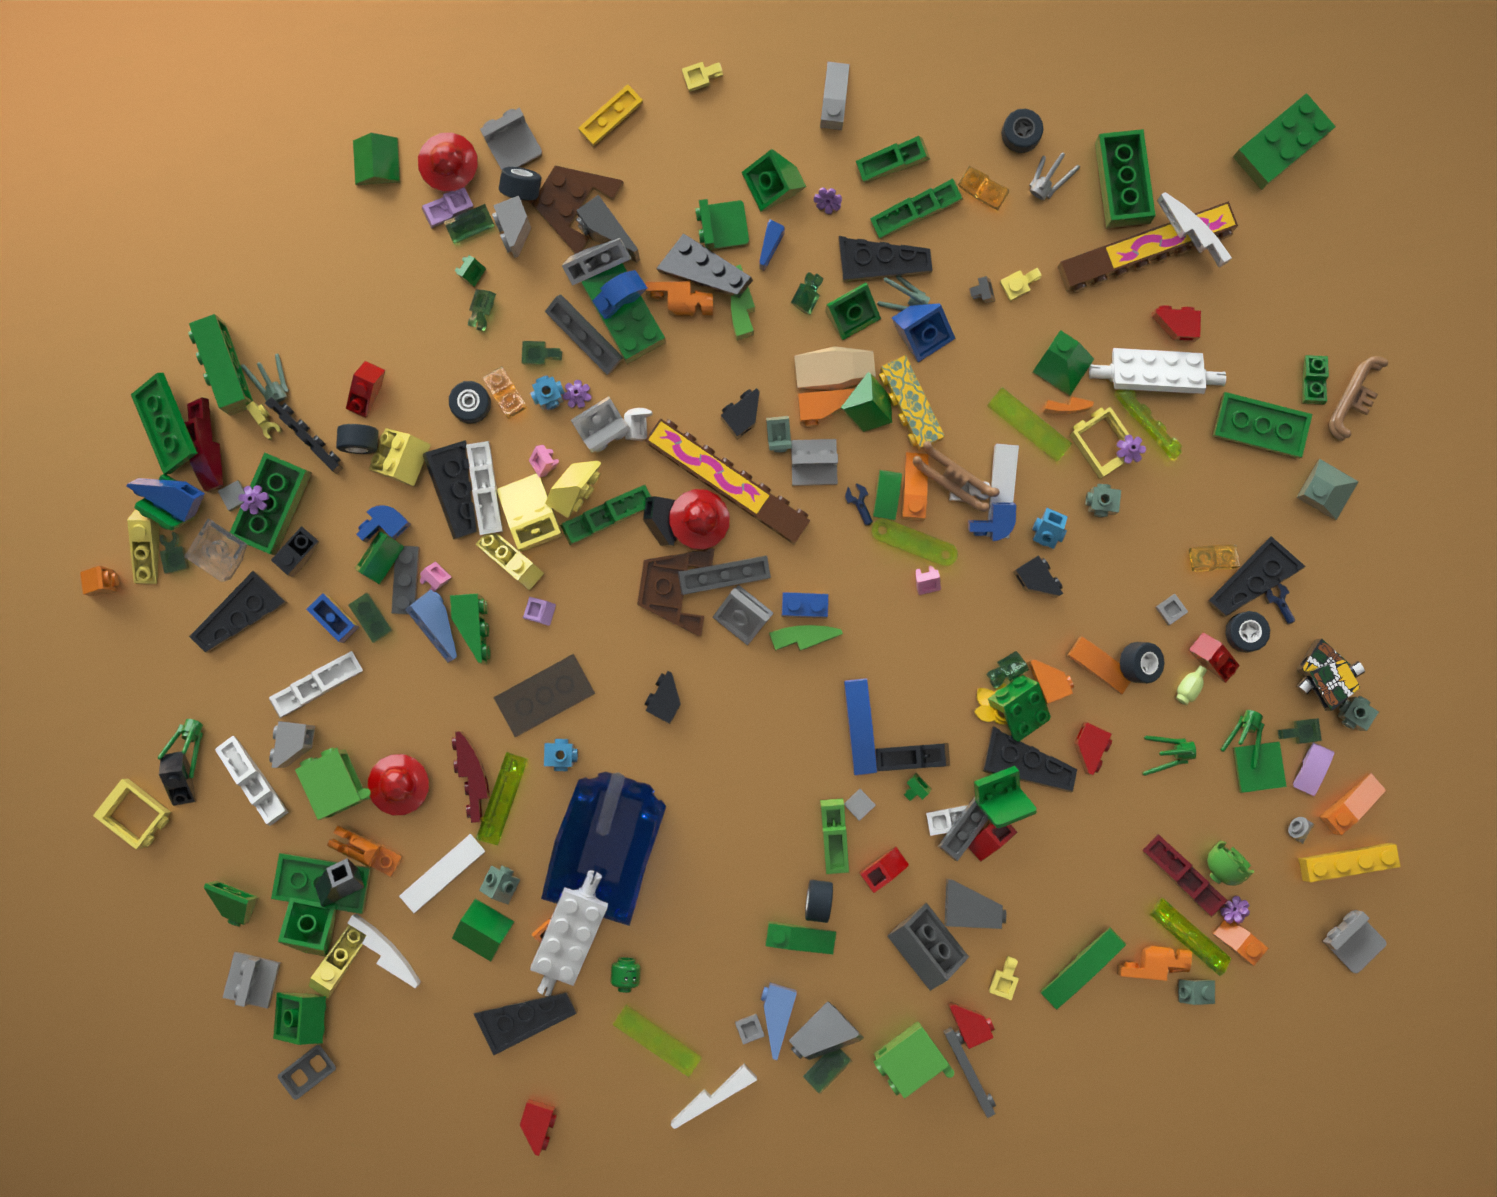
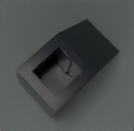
M757 388L753 391L751 389L747 390L740 396L741 400L735 405L730 403L722 409L721 420L737 440L755 427L760 392Z
M657 496L646 497L644 522L660 546H674L677 538L673 535L669 520L670 510L675 500Z
M301 526L271 561L288 576L294 577L309 561L319 541Z
M1039 555L1013 571L1025 591L1055 598L1063 594L1061 582L1057 577H1052L1048 571L1051 569L1045 558L1041 559Z
M667 671L666 675L661 673L655 684L658 686L656 693H650L644 705L647 706V712L671 724L681 706L673 674Z
M182 751L165 754L160 760L159 776L173 806L195 802L196 800L193 779L189 778L190 765Z
M347 858L326 868L315 887L322 907H325L364 888L359 868Z

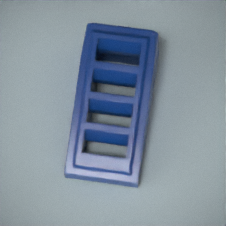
M769 219L759 261L760 270L762 271L766 270L785 234L784 226Z

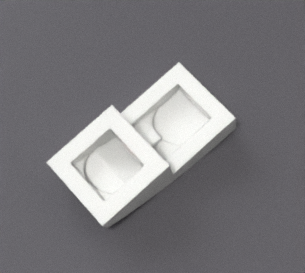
M968 805L926 813L930 836L948 833Z

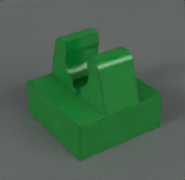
M468 255V257L462 258L464 263L460 269L456 267L455 272L469 285L475 287L486 268L474 257Z
M915 773L907 781L910 788L905 791L904 796L909 801L917 795L923 800L932 788Z

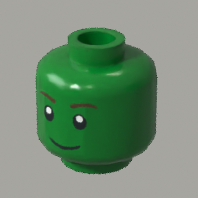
M620 957L611 965L610 983L618 988V992L629 993L632 988L640 985L641 966L636 963V959Z

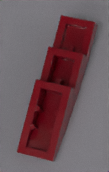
M1159 834L1143 849V852L1211 918L1228 901L1210 885L1207 879L1193 868L1190 862Z

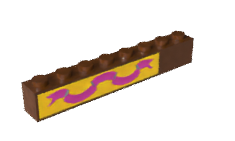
M1229 201L1194 213L1221 240L1232 236L1233 231L1238 227ZM1169 222L1061 261L1058 265V270L1066 291L1073 289L1074 292H1078L1087 288L1086 284L1095 282V285L1103 283L1111 275L1115 274L1116 277L1127 274L1129 272L1128 269L1134 267L1137 270L1150 265V261L1156 259L1158 262L1164 261L1171 257L1170 254L1178 252L1179 255L1192 250L1191 247L1195 245L1188 234L1180 239Z
M660 418L645 440L648 446L795 545L810 523V520L807 518L809 515L800 508L794 510L788 506L790 502L780 495L775 497L770 493L771 489L761 482L759 485L751 480L753 477L744 470L737 471L733 468L734 464L725 457H722V459L714 455L715 451L706 444L703 447L695 442L697 439L688 432L681 433L677 430L678 426L669 419L664 421Z

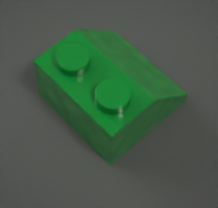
M277 992L273 1039L297 1045L323 1043L326 996Z

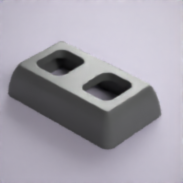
M316 1045L278 1074V1079L291 1097L297 1100L335 1071L336 1066L320 1045ZM316 1055H320L326 1062V1067L320 1072H316L310 1064V1060ZM298 1069H301L308 1077V1081L300 1087L291 1078V1075Z

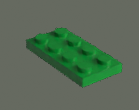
M156 373L131 394V397L163 475L173 473L195 456L197 452L165 374Z
M1224 392L1213 437L1300 459L1303 457L1313 414Z
M279 853L271 899L289 902L290 897L320 903L315 886L326 868L338 862ZM356 865L359 868L364 888L329 905L336 906V910L363 914L371 868Z

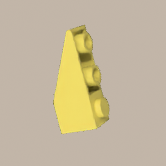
M134 510L127 520L133 581L139 584H157L159 523L142 516L139 511Z
M498 533L484 534L476 543L481 550L528 590H531L544 574Z
M348 925L310 978L309 987L329 998L361 950L362 942L367 935Z

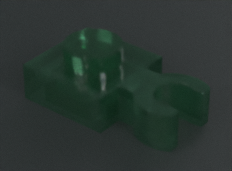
M172 532L173 539L171 542L166 541L165 535H160V542L166 548V550L160 551L164 574L189 569L184 547H177L179 536L176 532Z

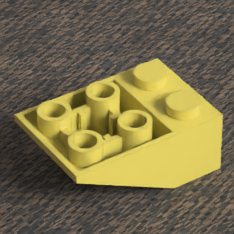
M537 474L496 489L511 533L520 552L563 536L553 509L545 504L548 496L542 480Z

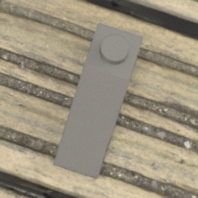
M827 62L820 128L842 130L850 64Z
M621 238L587 248L568 257L562 267L571 284L575 285L626 262L631 257Z

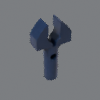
M860 484L855 485L859 491L857 499L851 495L848 487L845 494L847 504L852 503L856 505L864 525H871L873 520L864 503L865 497L869 495L866 488Z
M1278 584L1275 586L1279 592L1278 597L1274 596L1270 589L1265 592L1264 598L1267 604H1277L1287 624H1292L1295 622V618L1285 601L1286 595L1290 592L1286 586Z

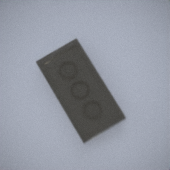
M572 654L493 698L516 738L596 693L577 658Z

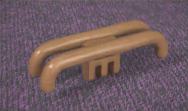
M1373 356L1360 363L1330 418L1329 430L1336 439L1343 441L1351 436V431L1343 424L1350 407L1364 415H1368L1370 410L1362 405L1372 407L1374 402L1366 397L1376 399L1378 394L1362 386L1370 369L1381 370L1382 367L1388 365L1387 359Z
M924 442L923 450L947 469L941 475L926 465L920 456L913 458V465L973 508L981 512L988 511L990 508L988 503L977 500L961 488L968 482L991 497H997L1000 493L999 489L990 487L936 450L931 442Z

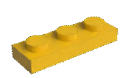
M627 84L578 127V130L594 147L643 103V100Z

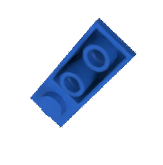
M137 478L126 486L133 490L136 495L148 499L157 508L166 510L175 519L184 522L195 516L205 494L185 481Z

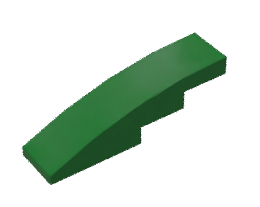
M952 178L933 189L930 188L913 198L909 197L873 216L870 220L881 239L963 200V197L955 180Z
M642 485L605 501L604 504L590 509L582 515L562 523L560 526L569 545L575 544L644 511L646 497H651L646 485Z
M1111 927L1108 928L1082 950L1075 960L1059 972V975L1041 990V994L1057 1010L1105 967L1126 946V943Z

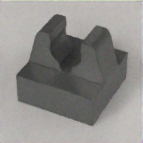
M987 276L978 278L979 285L969 288L971 297L973 299L982 298L986 303L994 302L995 297L991 279Z

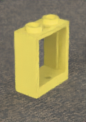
M1111 407L1105 411L1103 408L1098 409L1091 414L1093 419L1087 423L1084 420L1080 421L1072 427L1075 431L1070 434V437L1099 479L1124 464L1125 457L1118 458L1117 456L1101 467L1080 434L1105 418L1117 437L1125 442L1124 438L1129 433Z
M121 779L93 816L135 849H143V847L147 848L155 839L154 833L158 829L161 830L168 823L169 818L167 817L171 811L130 779ZM130 791L159 813L140 839L111 817Z

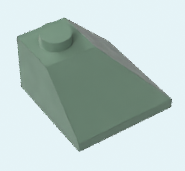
M1318 459L1296 498L1330 518L1337 520L1359 481L1325 461Z

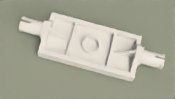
M1113 348L1112 364L1110 366L1090 364L1089 379H1109L1110 382H1114V389L1204 394L1206 385L1225 386L1226 376H1224L1226 372H1213L1204 369L1203 353Z
M588 871L583 886L578 890L564 887L530 968L531 971L544 975L537 989L542 995L546 988L545 996H551L557 980L574 986L608 908V903L600 901L595 894L602 875L597 872L594 877V871Z

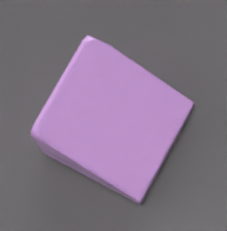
M529 597L523 618L549 626L556 605L545 600Z

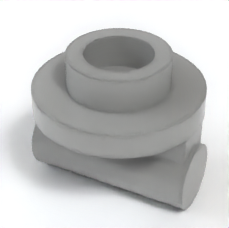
M1297 817L1290 823L1288 832L1296 841L1303 844L1314 824L1304 817Z

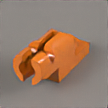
M645 282L648 288L645 291L646 296H650L652 299H662L664 296H668V313L695 316L696 310L699 307L702 315H713V293L694 290V293H691L690 282Z
M339 825L333 833L342 838H347L349 840L348 843H342L334 838L332 840L329 839L327 843L328 847L367 867L371 866L390 877L393 876L403 857L391 849Z
M1149 946L1142 949L1140 967H1138L1136 962L1125 961L1124 965H1117V974L1122 977L1167 981L1168 971L1169 973L1190 972L1192 952L1187 949H1177L1174 955L1172 948Z

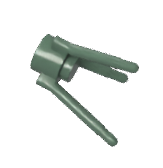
M896 276V278L911 291L888 278H884L886 283L910 296L907 304L911 306L928 304L930 297L926 296V293L917 289L901 276ZM877 302L879 306L903 311L907 308V306L888 302Z
M275 354L280 384L277 381L271 382L260 362L257 363L267 384L265 386L266 390L245 364L241 365V368L260 390L266 401L270 397L278 402L287 398L286 392L289 389L285 382L279 354Z

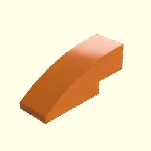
M1082 636L1078 638L1067 657L1082 666L1084 670L1121 695L1131 682L1123 676L1120 663Z

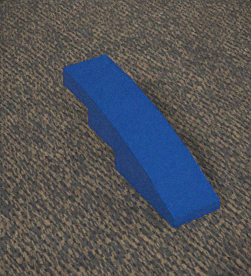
M867 678L846 680L844 685L854 775L877 773Z

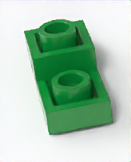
M1305 355L1302 379V404H1326V380L1329 377L1328 356Z
M879 469L873 517L896 520L902 473Z

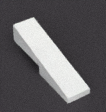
M996 444L994 446L991 487L998 488L1000 493L997 497L989 496L988 520H991V502H1013L1019 445ZM987 532L986 537H990V532Z
M469 834L399 897L413 913L417 912L483 855L485 850Z
M744 1063L712 1095L704 1089L671 1121V1126L674 1129L678 1128L757 1081V1076Z

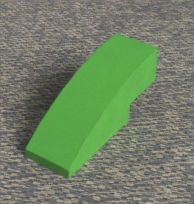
M741 265L736 266L738 269L743 271ZM749 288L745 290L740 298L731 296L732 324L737 341L754 335L748 314L755 312V305Z
M804 625L779 629L770 632L769 636L775 651L797 643L799 651L838 637L843 633L841 629L833 627Z
M843 798L820 800L826 874L849 873Z

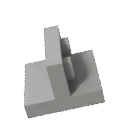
M836 439L791 440L792 486L838 484Z
M738 585L731 591L713 618L746 645H749L773 615V612Z
M237 951L234 952L223 998L236 1001L235 1005L242 1007L251 1004L269 1008L281 962Z

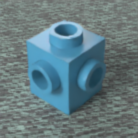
M543 376L538 378L535 384H532L534 391L530 392L535 405L540 404L542 410H552L560 406L559 403L563 402L561 395L565 394L561 382H555L554 377ZM551 389L549 394H543L544 390Z
M1046 508L1042 518L1037 517L1032 530L1035 531L1033 540L1043 546L1054 549L1057 542H1062L1067 530L1064 528L1068 516Z
M555 739V743H545L544 766H554V771H568V767H573V762L578 760V749H574V744H568L569 739ZM560 751L564 752L563 759L558 757Z

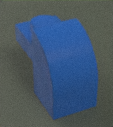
M636 270L628 271L604 284L600 288L602 291L592 301L604 319H607L623 304L635 302L648 288Z
M991 502V520H968V530L973 532L975 536H986L987 532H990L992 541H998L1007 537L1015 526L1016 504L1014 502Z
M385 505L375 506L367 511L372 519L364 521L358 527L360 531L356 535L367 543L382 528L391 538L396 540L411 523L392 507Z

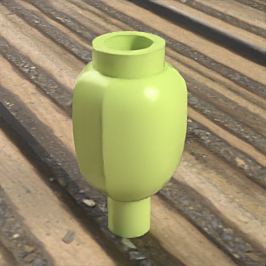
M1199 666L1196 672L1188 674L1177 688L1178 695L1176 696L1180 703L1188 705L1189 702L1196 700L1204 686L1203 676L1207 672L1205 667Z

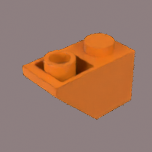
M96 566L80 572L83 595L96 596L117 592L116 586L119 585V578L113 569Z

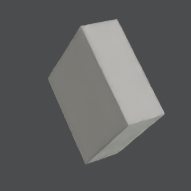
M237 480L218 491L228 511L231 512L242 505L243 502L239 501V494H245L240 481Z
M1176 594L1171 595L1155 607L1167 625H1171L1188 613Z
M861 789L844 803L846 808L859 821L876 806Z
M757 1014L735 1022L743 1045L765 1036Z

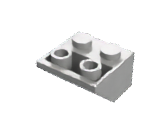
M519 196L493 205L496 212L492 214L499 232L504 231L500 236L507 253L512 251L514 258L519 256L531 230V225Z
M278 721V726L275 725L273 730V739H276L275 747L271 749L269 756L272 768H286L312 749L315 726Z

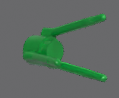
M1246 710L1244 716H1240L1237 725L1225 741L1221 751L1224 752L1241 727L1243 732L1238 742L1239 745L1243 744L1248 732L1255 733V730H1257L1253 758V769H1257L1262 731L1265 726L1262 723L1263 715L1253 710Z
M186 719L184 725L179 724L176 733L157 758L161 760L181 734V738L186 740L182 754H186L190 743L195 741L189 778L192 779L196 768L200 741L203 733H201L203 724L194 719Z
M1144 737L1145 740L1177 744L1174 746V750L1160 751L1159 755H1175V758L1179 759L1144 771V776L1180 764H1188V760L1196 759V746L1193 741L1186 742L1185 738Z

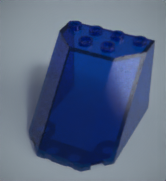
M610 772L599 773L596 778L588 779L585 777L578 780L554 841L541 899L558 904L564 887L578 890L583 886L587 873L591 870L594 871V877L596 872L602 875L595 894L600 901L608 903V908L603 918L630 926L666 809L664 802L655 797L654 790L649 784L617 776Z

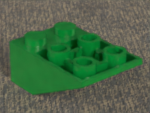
M479 594L450 595L451 619L478 663L487 665V659H491L490 646L486 644V637H489V624L485 622L484 614H488L487 600H484Z

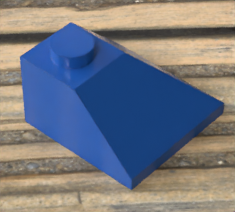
M939 303L909 306L892 317L900 337L917 362H920L955 339L948 319Z

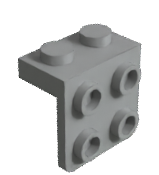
M520 108L506 111L503 117L487 121L480 129L501 170L505 167H521L542 154V150L528 127Z
M609 396L571 419L572 424L591 452L604 450L609 442L614 439L619 440L623 438L630 429Z
M1358 910L1349 912L1343 918L1344 921L1338 927L1331 929L1323 940L1326 946L1353 973H1359L1387 944L1385 939L1367 922L1370 918L1364 912Z

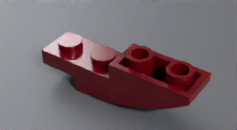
M201 397L187 404L188 421L184 423L197 452L189 461L204 491L210 492L223 486L220 443L212 442L209 399Z
M462 731L455 732V737H452V748L457 750V759L454 760V772L458 773V778L468 777V781L464 783L465 795H469L470 804L466 805L467 818H471V823L483 822L481 799L490 798L487 775L475 747Z

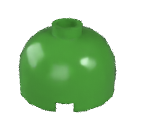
M1220 840L1212 848L1207 858L1208 868L1211 871L1209 875L1218 884L1221 882L1230 886L1242 884L1254 873V870L1248 869L1251 865L1234 847L1229 850L1225 847L1227 842Z

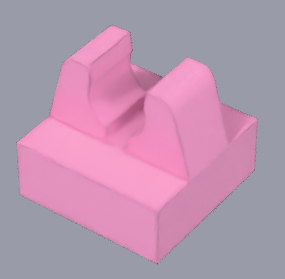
M544 445L536 446L529 459L539 478L547 476L548 472L555 469L559 463L558 459L552 460L551 458L554 453L553 450L546 449Z
M437 562L427 566L420 573V583H430L432 587L429 590L433 592L448 583L452 578Z
M929 566V572L923 574L920 569L916 570V586L919 595L941 590L940 576L938 570H935L933 566Z

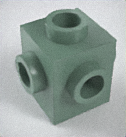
M1097 484V487H1093L1086 494L1085 505L1089 506L1088 512H1094L1096 517H1108V514L1116 515L1119 513L1121 490L1111 489V485Z
M1362 696L1349 697L1340 704L1338 717L1343 720V725L1352 730L1356 728L1359 731H1367L1379 711L1371 707V702Z
M502 865L499 869L491 866L479 891L491 899L509 904L520 879L513 875L514 871Z

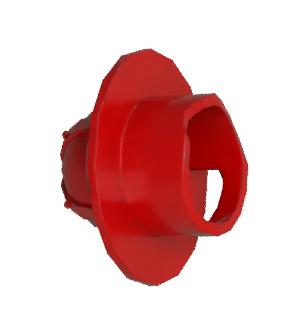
M440 133L429 138L422 146L418 155V170L423 180L430 187L442 192H453L466 187L474 178L478 168V156L473 145L464 136L455 133Z
M693 489L683 493L675 500L670 510L669 524L673 535L681 544L692 549L705 550L716 546L725 537L729 528L730 514L726 504L717 494L704 489Z
M392 754L380 759L372 768L368 777V789L371 791L370 798L372 803L380 811L392 816L407 815L417 810L425 801L429 791V777L424 766L415 758L405 754Z

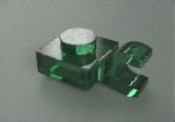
M808 272L804 279L805 284L800 283L791 304L804 314L810 315L820 297L816 291L822 284L823 277L819 274L814 276L811 272Z
M476 289L469 311H472V315L468 320V326L475 327L478 321L476 330L484 331L486 329L487 321L485 315H489L493 308L495 293Z
M545 341L522 342L521 363L523 365H545V359L562 360L561 349L546 348Z
M1015 651L998 661L999 667L989 671L987 676L991 680L992 686L998 688L1003 684L1006 677L1011 681L1028 671L1029 668L1020 654Z
M1319 718L1294 721V728L1278 730L1279 739L1296 737L1297 744L1322 741Z

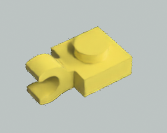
M703 62L682 69L689 92L709 86V78L723 76L720 63H715L705 68Z
M1038 268L1024 276L1019 270L1000 280V284L1011 302L1030 292L1031 289L1028 285L1041 279L1042 275Z
M252 401L246 406L257 424L262 428L266 438L272 439L269 434L272 428H276L277 432L282 433V429L278 424L268 420L267 417L270 414L262 404L258 405Z
M1007 956L1003 972L996 970L989 989L990 993L1012 1000L1019 980L1018 977L1013 976L1018 963L1015 958Z

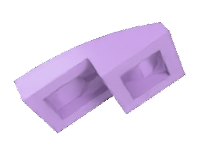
M465 188L443 194L442 198L422 205V210L431 228L443 224L473 208Z
M1313 742L1302 761L1303 766L1293 782V787L1315 796L1330 766L1334 751Z

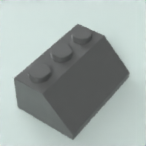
M927 903L902 921L887 936L930 991L948 981L969 958Z

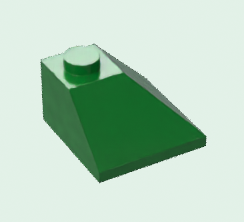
M773 149L769 150L741 172L760 211H765L792 198L806 187L798 168Z
M1060 330L1032 373L1070 397L1090 367V364L1094 361V358L1080 342Z
M219 881L205 883V891L221 916L228 919L227 922L229 924L240 927L241 924L249 923L259 897Z
M290 897L278 943L304 953L326 957L333 937L336 906L327 905L322 907L319 902Z

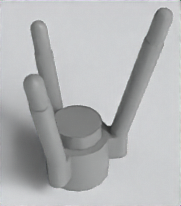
M1061 153L1046 177L1042 176L1039 179L1046 160V156H1042L1035 176L1029 185L1031 187L1030 193L1040 200H1045L1046 197L1050 199L1053 193L1079 170L1080 166L1076 165L1051 188L1052 182L1050 178L1065 154Z

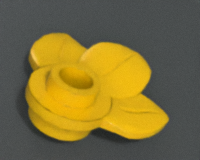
M1002 682L997 687L996 691L1004 688L1006 684ZM978 688L977 700L980 707L974 711L975 715L984 722L994 721L1000 725L1008 724L1005 716L1004 718L1000 717L998 714L999 710L991 707L988 698L995 694V692L987 688Z

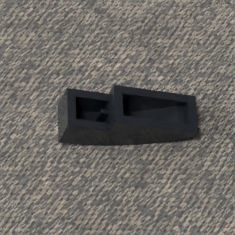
M949 744L876 748L877 771L950 766Z

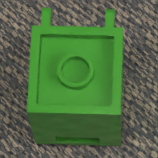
M338 747L327 749L321 752L322 757L308 758L300 762L301 767L295 769L318 820L328 819L370 798L371 791L368 788H363L346 750H339Z
M918 1021L874 1053L876 1060L873 1062L882 1076L888 1075L890 1078L887 1080L889 1086L896 1096L901 1093L904 1099L941 1071L948 1078L954 1076V1070Z

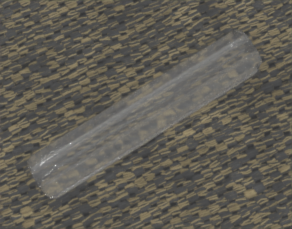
M620 772L613 773L597 823L596 832L602 836L609 834L624 784L625 776Z

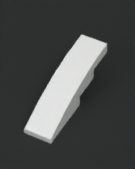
M1166 192L1161 194L1157 202L1180 239L1188 234L1199 253L1208 249L1219 268L1227 264L1232 257L1208 226L1184 204Z
M485 441L467 444L469 470L473 487L472 492L480 535L502 532L490 443Z
M351 651L314 670L310 675L292 683L288 688L270 696L269 700L279 718H282L361 673L363 669Z
M232 736L215 749L236 784L242 788L250 803L257 808L267 825L271 826L289 813L263 773L235 736Z
M358 914L352 915L348 924L367 935L362 944L381 955L376 964L412 987L417 988L421 981L396 946Z

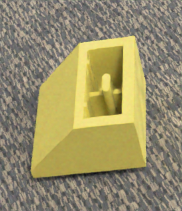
M385 428L384 433L380 437L377 451L371 459L369 470L401 483L414 486L424 463L423 454L429 451L431 444L410 434Z
M590 461L571 464L551 488L545 504L567 518L573 511L578 512L584 502L583 499L587 500L594 490L591 485H594L600 477L601 473L598 470L601 462Z

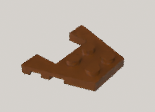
M554 166L541 187L538 198L533 200L532 205L576 254L583 251L589 241L588 237L570 227L577 217L576 210L585 204L593 189L614 201L624 182L620 179Z
M710 548L644 560L637 605L701 637L704 616L681 612L684 595L681 594L678 572L688 570V566L697 568L711 566L715 549Z

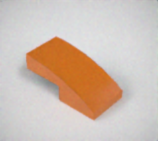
M1071 397L1068 400V404L1047 400L1044 404L1043 413L1057 415L1081 413L1089 410L1094 402L1076 397Z

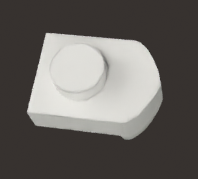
M634 408L624 414V420L630 427L625 435V439L646 440V417L652 416V411L645 408Z

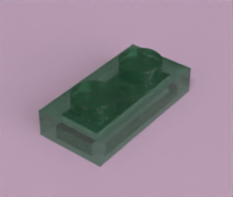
M485 204L444 221L454 244L495 226Z
M365 593L348 605L373 643L393 631L369 593Z
M842 1049L835 1050L823 1055L803 1077L821 1094L853 1060Z

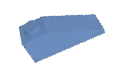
M429 590L405 610L448 663L454 660L457 654L446 607L443 605L442 597L437 592Z
M770 982L768 988L764 987L761 1000L764 1001L763 1005L772 1057L777 1060L797 991Z

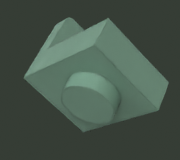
M789 416L766 418L769 450L785 452L787 449H791Z
M1180 979L1178 990L1179 1002L1192 1005L1215 1004V980Z

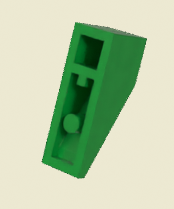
M768 921L765 946L833 954L836 931Z

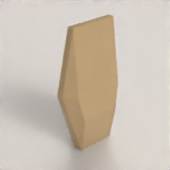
M834 346L794 356L797 388L844 390L858 385L868 372L876 378L873 351Z

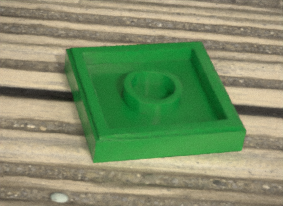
M1280 742L1263 743L1260 745L1257 769H1253L1255 745L1233 747L1240 793L1287 787Z

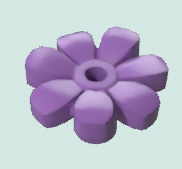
M824 187L820 188L819 194L814 196L813 200L817 203L816 207L819 210L825 208L826 214H832L833 209L838 211L841 208L842 196L835 195L836 190L832 188L828 190Z
M575 380L574 385L571 383L565 385V389L568 392L563 394V399L569 400V407L574 408L577 404L578 408L585 407L584 401H591L592 396L587 393L590 391L588 384L582 386L581 380Z
M1126 435L1124 438L1125 442L1123 440L1117 442L1116 446L1121 450L1117 451L1116 454L1118 458L1125 457L1124 462L1130 464L1132 459L1137 463L1142 459L1140 454L1145 453L1146 447L1140 446L1142 442L1140 437H1136L1133 440L1132 435Z
M256 485L252 489L251 486H246L244 488L245 494H239V501L244 502L240 506L243 511L250 509V513L255 515L259 512L258 508L261 510L266 509L267 504L263 501L268 500L269 496L265 492L261 493L262 487Z
M1234 896L1233 902L1228 900L1220 912L1227 923H1232L1235 920L1237 924H1240L1249 915L1248 907L1250 905L1247 900L1242 901L1239 896Z

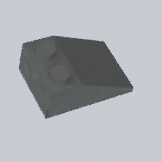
M599 195L576 210L578 227L585 236L589 234L592 240L600 244L621 238L631 257L630 260L636 263L640 261L638 248Z

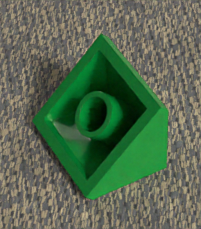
M371 132L353 140L355 185L401 182L397 137Z
M867 283L828 303L825 309L826 314L842 340L881 319Z
M868 372L841 406V409L863 432L892 423V408L888 393L874 376Z
M379 530L355 569L380 584L405 546Z
M475 898L460 920L452 939L491 962L515 921Z

